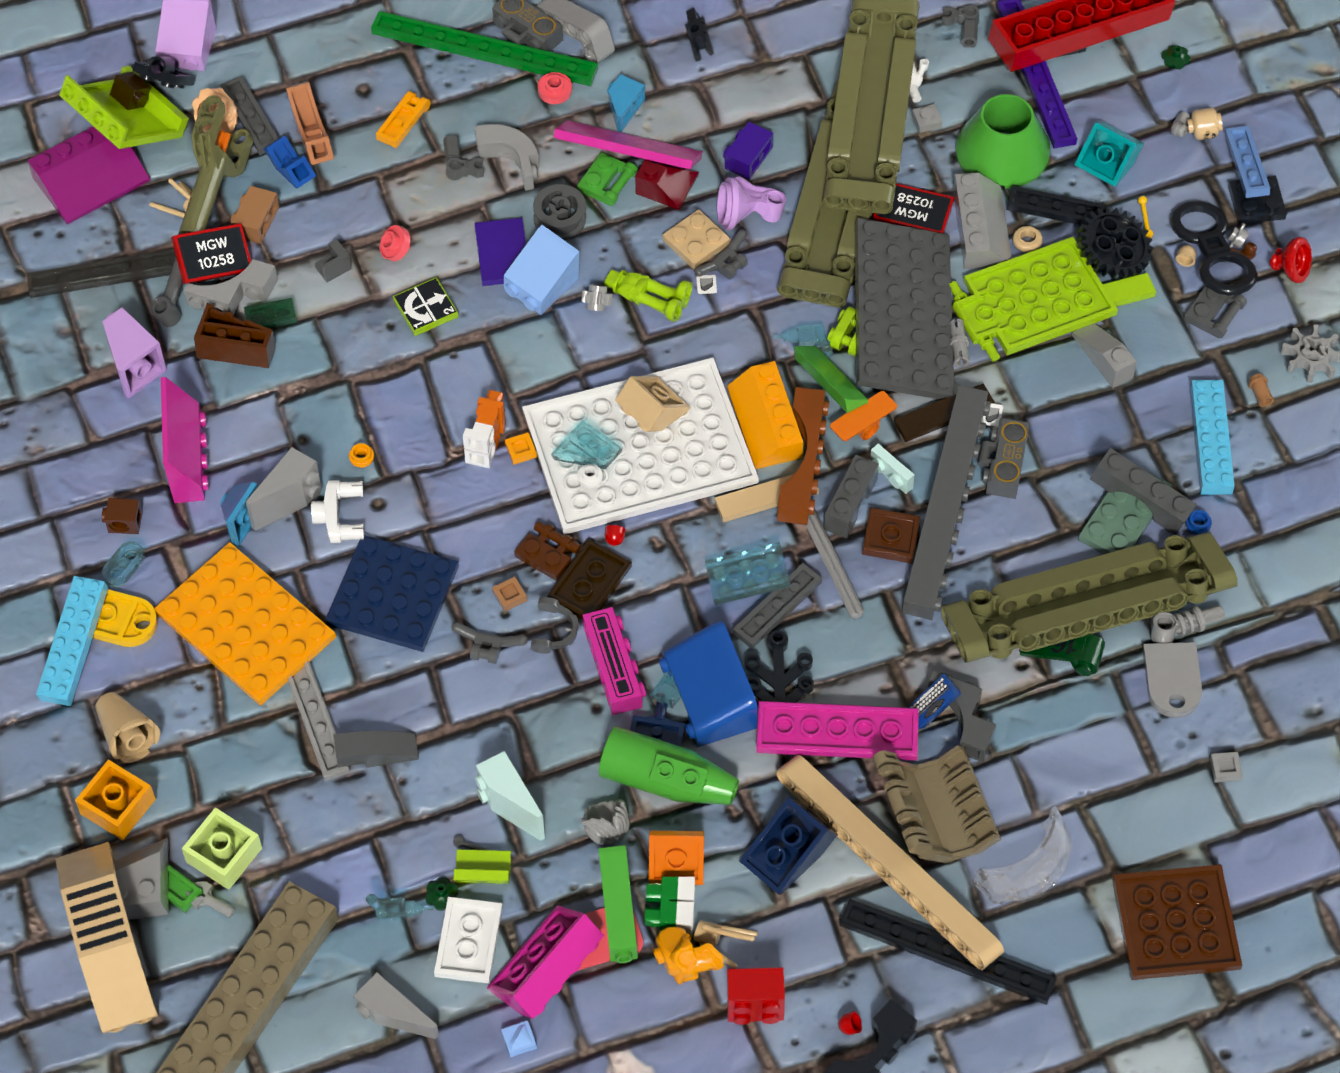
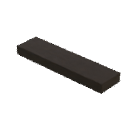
M984 383L972 387L975 389L988 391ZM988 392L987 401L995 404V401ZM956 394L895 418L894 424L905 443L948 426Z

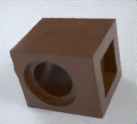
M108 498L107 508L102 509V522L106 524L108 533L139 534L143 514L139 499Z

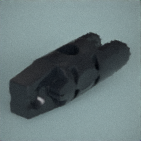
M695 8L686 11L688 23L685 24L694 59L697 62L702 60L700 50L705 49L709 56L714 54L704 17H699Z

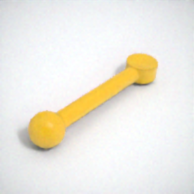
M1140 196L1138 203L1141 205L1145 230L1149 231L1145 237L1152 238L1153 231L1150 230L1146 210L1147 198Z

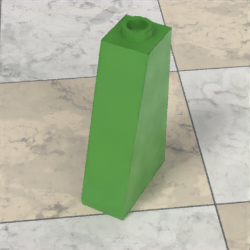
M626 845L598 848L610 962L627 963L633 959H638Z

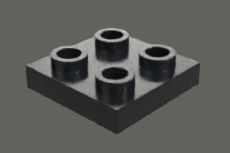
M165 56L151 57L148 62H135L133 67L134 72L140 73V78L148 81H161V85L169 88L178 87L184 89L185 85L194 86L196 76L175 70L173 60Z

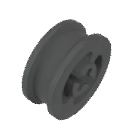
M555 184L542 189L536 195L533 202V218L537 229L543 225L563 240L572 238L582 231L586 223V201L579 190L569 185ZM548 207H549V216L544 213V211H545ZM571 208L574 209L576 212L572 217Z

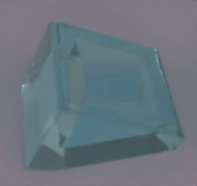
M666 675L663 676L650 697L662 702V704L663 702L668 704V707L671 709L674 708L681 698L673 677Z

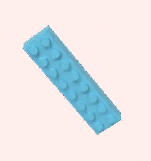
M1192 380L1190 394L1200 495L1233 494L1235 485L1223 380Z
M78 576L73 577L36 692V696L40 701L66 706L72 705L107 594L108 586L105 581Z

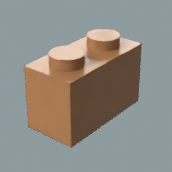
M250 186L247 193L242 195L237 212L232 214L230 225L241 223L245 239L261 244L280 208L277 193Z

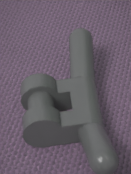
M739 230L724 251L711 262L694 270L695 275L701 277L717 270L727 279H732L737 274L736 271L738 269H743L748 265L746 257L736 253L747 236L746 231Z
M458 622L453 623L451 627L453 632L474 641L470 652V659H486L488 663L496 664L498 661L501 647L523 646L528 641L524 635L502 637L477 632ZM483 645L491 646L490 650L484 649Z

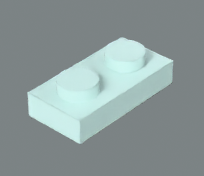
M877 444L871 449L870 460L879 463L878 473L885 475L895 488H900L905 494L913 489L914 474L881 445Z

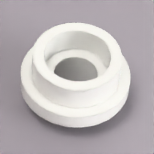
M586 464L578 470L577 479L583 487L593 489L601 483L603 473L598 466Z

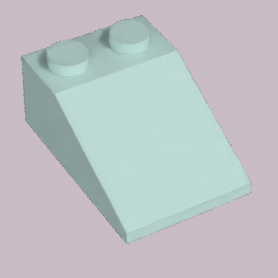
M505 751L477 764V776L474 779L478 786L476 792L481 802H487L493 812L538 840L545 839L543 815Z

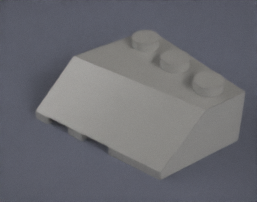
M165 838L114 861L117 881L128 920L169 915L168 839Z

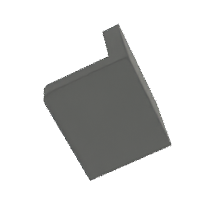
M337 239L328 243L330 255L315 263V268L326 282L352 269L350 256Z

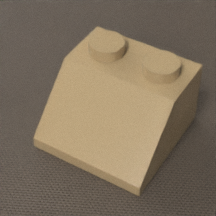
M630 376L615 399L621 406V410L625 414L632 416L638 422V426L646 432L663 431L691 408L658 376Z

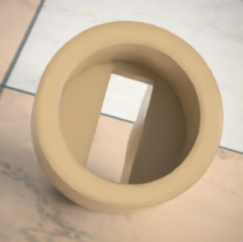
M1190 245L1182 246L1177 252V263L1185 267L1194 265L1196 250Z

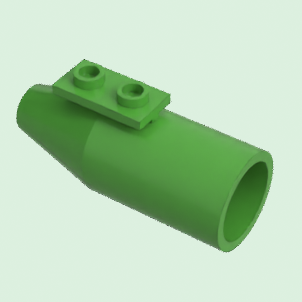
M615 726L612 729L605 744L599 766V777L675 802L732 805L739 786L738 778L693 750L619 726Z

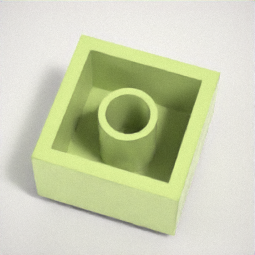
M214 808L182 847L186 863L228 890L262 850L257 833L217 808Z

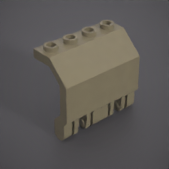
M957 745L940 758L918 765L899 761L896 753L890 751H880L873 755V760L877 769H879L880 777L889 780L885 783L884 788L894 814L897 816L898 824L907 826V829H904L902 834L904 839H906L905 842L910 853L918 854V857L921 859L949 863L982 853L1001 840L963 746Z

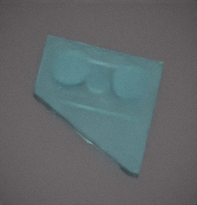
M582 420L551 455L556 461L578 465L593 464L600 469H606L618 457L622 449L585 420Z

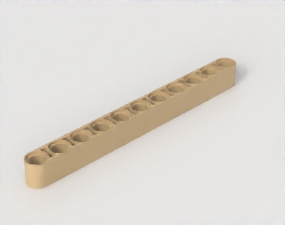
M796 755L776 771L778 780L789 792L837 832V837L975 967L984 970L1004 952L1001 942L805 758Z

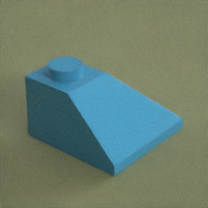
M254 482L234 485L230 492L222 497L220 503L231 543L237 549L252 528L245 502L258 488L257 483Z

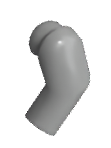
M1180 112L1172 123L1171 134L1173 136L1184 137L1187 134L1186 124L1187 119H1190L1188 113Z

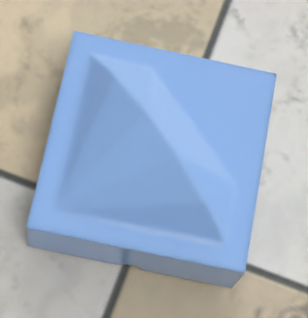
M528 1020L501 1029L510 1058L537 1049Z

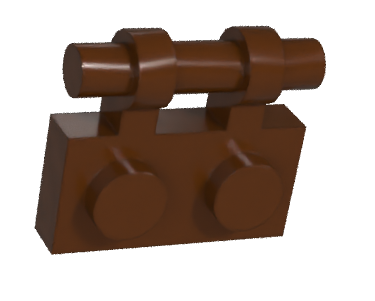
M538 521L534 526V530L540 533L539 537L536 538L528 534L514 551V555L519 560L557 581L571 564V557L566 555L567 552L570 550L578 554L581 545L574 542L573 537L569 535L564 536L555 531L556 528L550 524L545 525ZM550 539L559 544L557 549L547 544Z

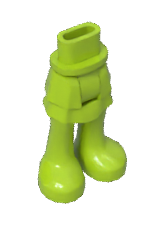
M613 269L609 272L604 282V286L613 288L614 293L620 294L630 302L633 301L638 306L641 303L664 314L666 319L672 322L678 321L681 317L682 308L685 309L687 307L693 287L691 282L684 280L677 285V288H672L651 279L649 276L633 272L626 273V270L618 272ZM648 292L654 293V294H656V295H658V296H660V297H663V298H665V299H667V300H669V301H665V300L656 298V297H654V296L648 294Z

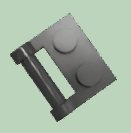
M1205 286L1185 314L1184 321L1217 338H1223L1227 332L1228 325L1239 309H1243L1247 304V299L1243 295L1227 296L1218 294ZM1224 304L1230 305L1218 323H1213L1212 321Z

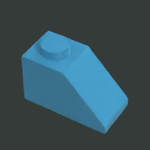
M620 74L615 82L612 81L610 83L607 94H609V106L617 130L622 132L645 101V85Z

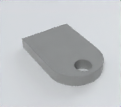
M1196 642L1143 644L1142 650L1147 691L1151 705L1159 713L1173 718L1184 717L1194 712L1202 696ZM1178 699L1184 706L1175 708L1171 706L1169 701Z

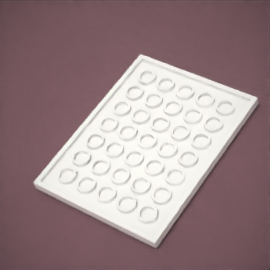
M714 358L643 375L658 376L691 407L688 412L663 431L646 432L638 426V422L632 416L625 414L621 410V406L615 399L628 380L522 407L523 415L564 535L758 484L757 472ZM586 464L598 466L603 473L601 483L593 489L583 487L577 479L578 470Z

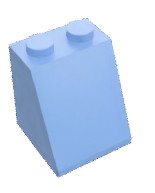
M541 225L504 274V289L506 293L522 301L530 311H535L542 315L579 278L580 251Z

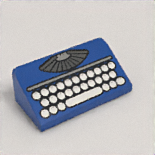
M943 674L907 708H919L918 729H923L962 693L946 674Z

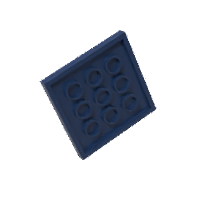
M364 535V539L359 540L325 619L326 625L424 652L459 568V563L456 560Z

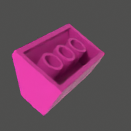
M557 905L488 985L487 989L519 1014L534 1019L535 1016L543 1012L545 1005L552 996L561 991L564 982L580 968L581 962L587 955L598 947V942L604 935L584 913Z

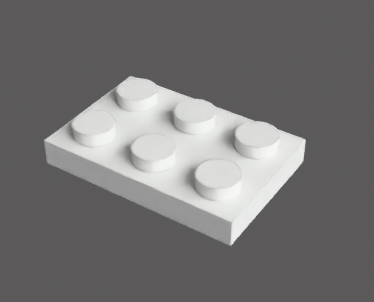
M448 897L434 970L435 977L490 984L503 910L502 903Z

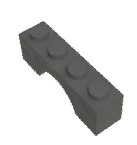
M1111 448L1090 478L1091 481L1110 493L1124 492L1141 500L1152 512L1154 522L1174 535L1178 533L1197 505Z

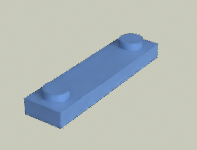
M1250 127L1226 128L1225 137L1245 197L1270 195V186Z

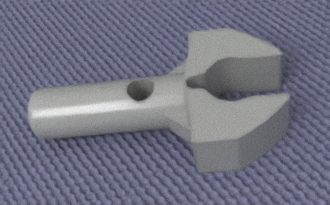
M206 881L194 883L202 889L205 897H196L191 902L193 908L199 910L201 906H209L227 917L234 915V907L212 896L211 892L214 889L212 884Z

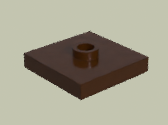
M870 507L862 555L913 564L920 516Z

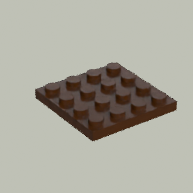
M1222 864L1113 875V886L1131 980L1242 969L1243 965Z

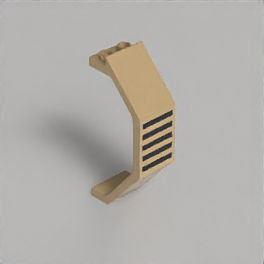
M109 842L56 858L61 895L79 962L102 1033L119 1032L126 1026L135 1023L144 1024L158 1016L133 939L114 866L115 858Z

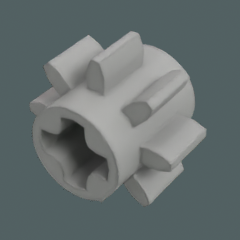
M589 284V290L582 291L581 302H587L586 309L604 311L605 305H611L612 294L607 293V286Z

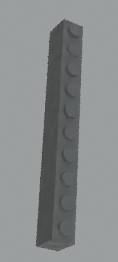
M961 385L958 387L904 598L903 614L933 620L934 612H940L943 597L939 596L940 589L945 590L948 574H944L946 567L951 568L954 552H950L951 544H957L959 530H955L957 523L962 524L965 509L961 508L962 501L967 502L970 487L966 486L967 480H973L976 466L971 464L973 458L978 459L981 444H977L978 437L983 438L986 423H983L982 420L983 416L988 417L991 402L987 401L988 391Z

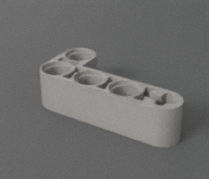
M543 0L535 6L560 23L564 34L581 42L584 54L589 61L600 63L615 51L608 25L601 17L568 0Z

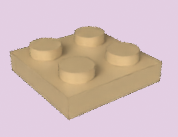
M699 209L662 235V240L693 270L730 244V238Z

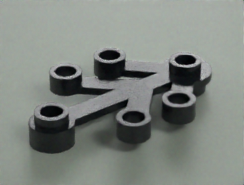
M773 631L767 638V647L773 652L774 674L760 664V657L758 655L749 654L745 657V668L750 672H754L774 689L775 698L761 688V681L757 677L748 678L749 684H756L758 686L752 688L754 696L760 701L797 703L805 694L811 693L814 689L813 679L809 676H803L798 681V687L785 698V689L804 671L812 668L813 657L809 653H801L797 658V663L784 674V651L788 648V636L783 631ZM774 638H781L782 640L777 642ZM805 659L808 660L809 663L802 664L800 661ZM753 660L756 661L757 664L750 665L748 664V662ZM803 683H809L810 686H809V687H803L802 684H803Z

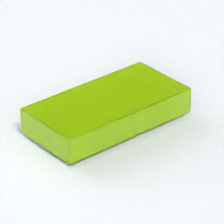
M1148 273L1103 284L1116 307L1156 296V290Z

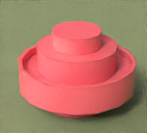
M548 73L541 77L538 82L539 97L546 103H564L572 94V83L562 73Z
M398 225L389 227L384 232L380 241L381 255L385 259L394 262L401 260L410 248L409 231Z

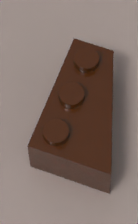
M206 304L194 336L196 357L269 368L275 352L273 330L247 319L245 321L239 320L231 312L226 311L223 313L214 309V305Z

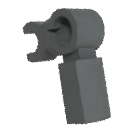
M967 5L959 9L943 7V25L950 26L954 23L962 25V46L975 47L978 36L979 9L974 5Z
M446 136L443 140L446 176L455 181L462 177H467V175H472L476 178L483 177L484 168H476L483 166V158H474L471 161L462 160L459 137Z

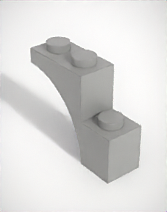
M252 259L243 272L226 282L215 285H193L188 283L184 290L187 305L197 310H205L206 304L209 303L214 305V309L223 313L226 311L231 312L234 316L243 296H247L251 300L267 302L278 281L275 265Z

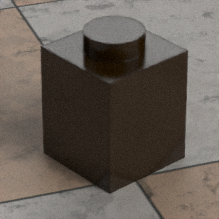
M128 72L115 76L109 95L124 108L131 110L145 107L151 87L134 72Z

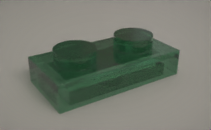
M292 298L244 307L247 320L266 328L297 323Z

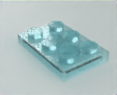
M780 542L705 561L715 605L791 587Z

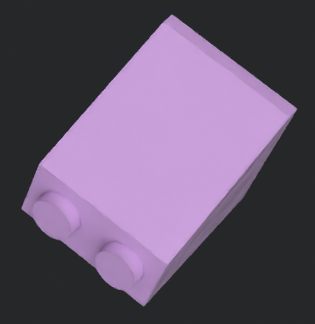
M163 0L156 56L171 58L175 68L205 71L216 31L210 0Z
M121 307L116 312L109 314L102 322L125 397L129 399L167 371L160 343Z

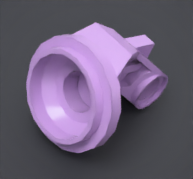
M740 176L735 178L727 177L725 182L721 183L718 191V222L724 230H732L753 211L758 212L768 222H778L782 217L786 196L772 188L754 186Z

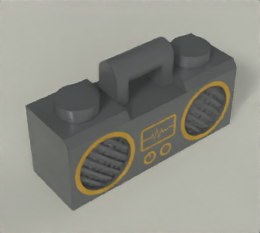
M499 0L492 8L493 22L497 27L503 28L502 35L516 44L523 45L527 41L529 47L551 52L563 41L562 25L526 0Z
M1001 418L998 427L993 426L992 442H982L978 466L985 468L983 483L987 484L986 494L1016 499L1028 437L1029 422ZM990 451L996 452L995 460L989 459Z

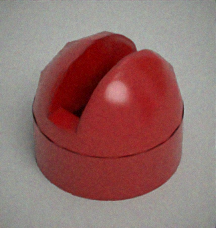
M618 525L606 526L604 535L608 544L612 546L621 544L625 538L626 529Z
M852 1011L842 1015L838 1021V1027L842 1033L854 1035L861 1032L862 1021L859 1014Z

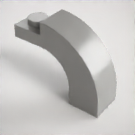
M487 124L474 126L479 158L504 157L512 160L521 171L524 190L534 189L533 180L538 179L539 156L531 139L521 131L505 125Z

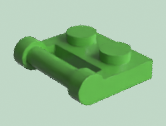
M601 152L578 183L577 190L589 197L613 206L618 200L617 196L628 180L638 172V168L631 162L624 163ZM617 173H622L610 191H605Z

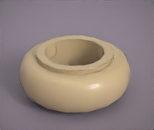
M1023 226L1018 228L1013 235V244L1021 252L1029 253L1039 249L1042 245V234L1034 227ZM1031 237L1034 241L1025 242L1021 238Z

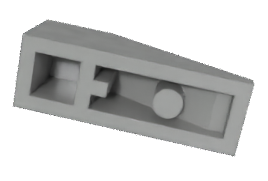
M1094 323L1072 332L1073 338L1112 388L1133 378L1137 361L1123 343Z
M378 973L353 995L356 1004L355 1010L365 1020L370 1018L376 1024L433 1039L439 1036L437 1024Z

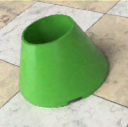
M1002 94L986 101L961 128L956 139L955 152L957 161L965 173H980L995 183L1005 186V189L1012 188V185L1020 187L1037 179L1048 165L1051 148L1047 134L1030 104L1021 97Z

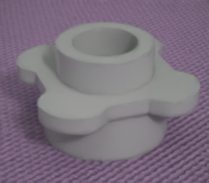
M1242 223L1239 228L1234 227L1229 234L1228 240L1231 241L1229 244L1231 248L1233 245L1240 248L1249 234V231L1243 229L1245 223Z

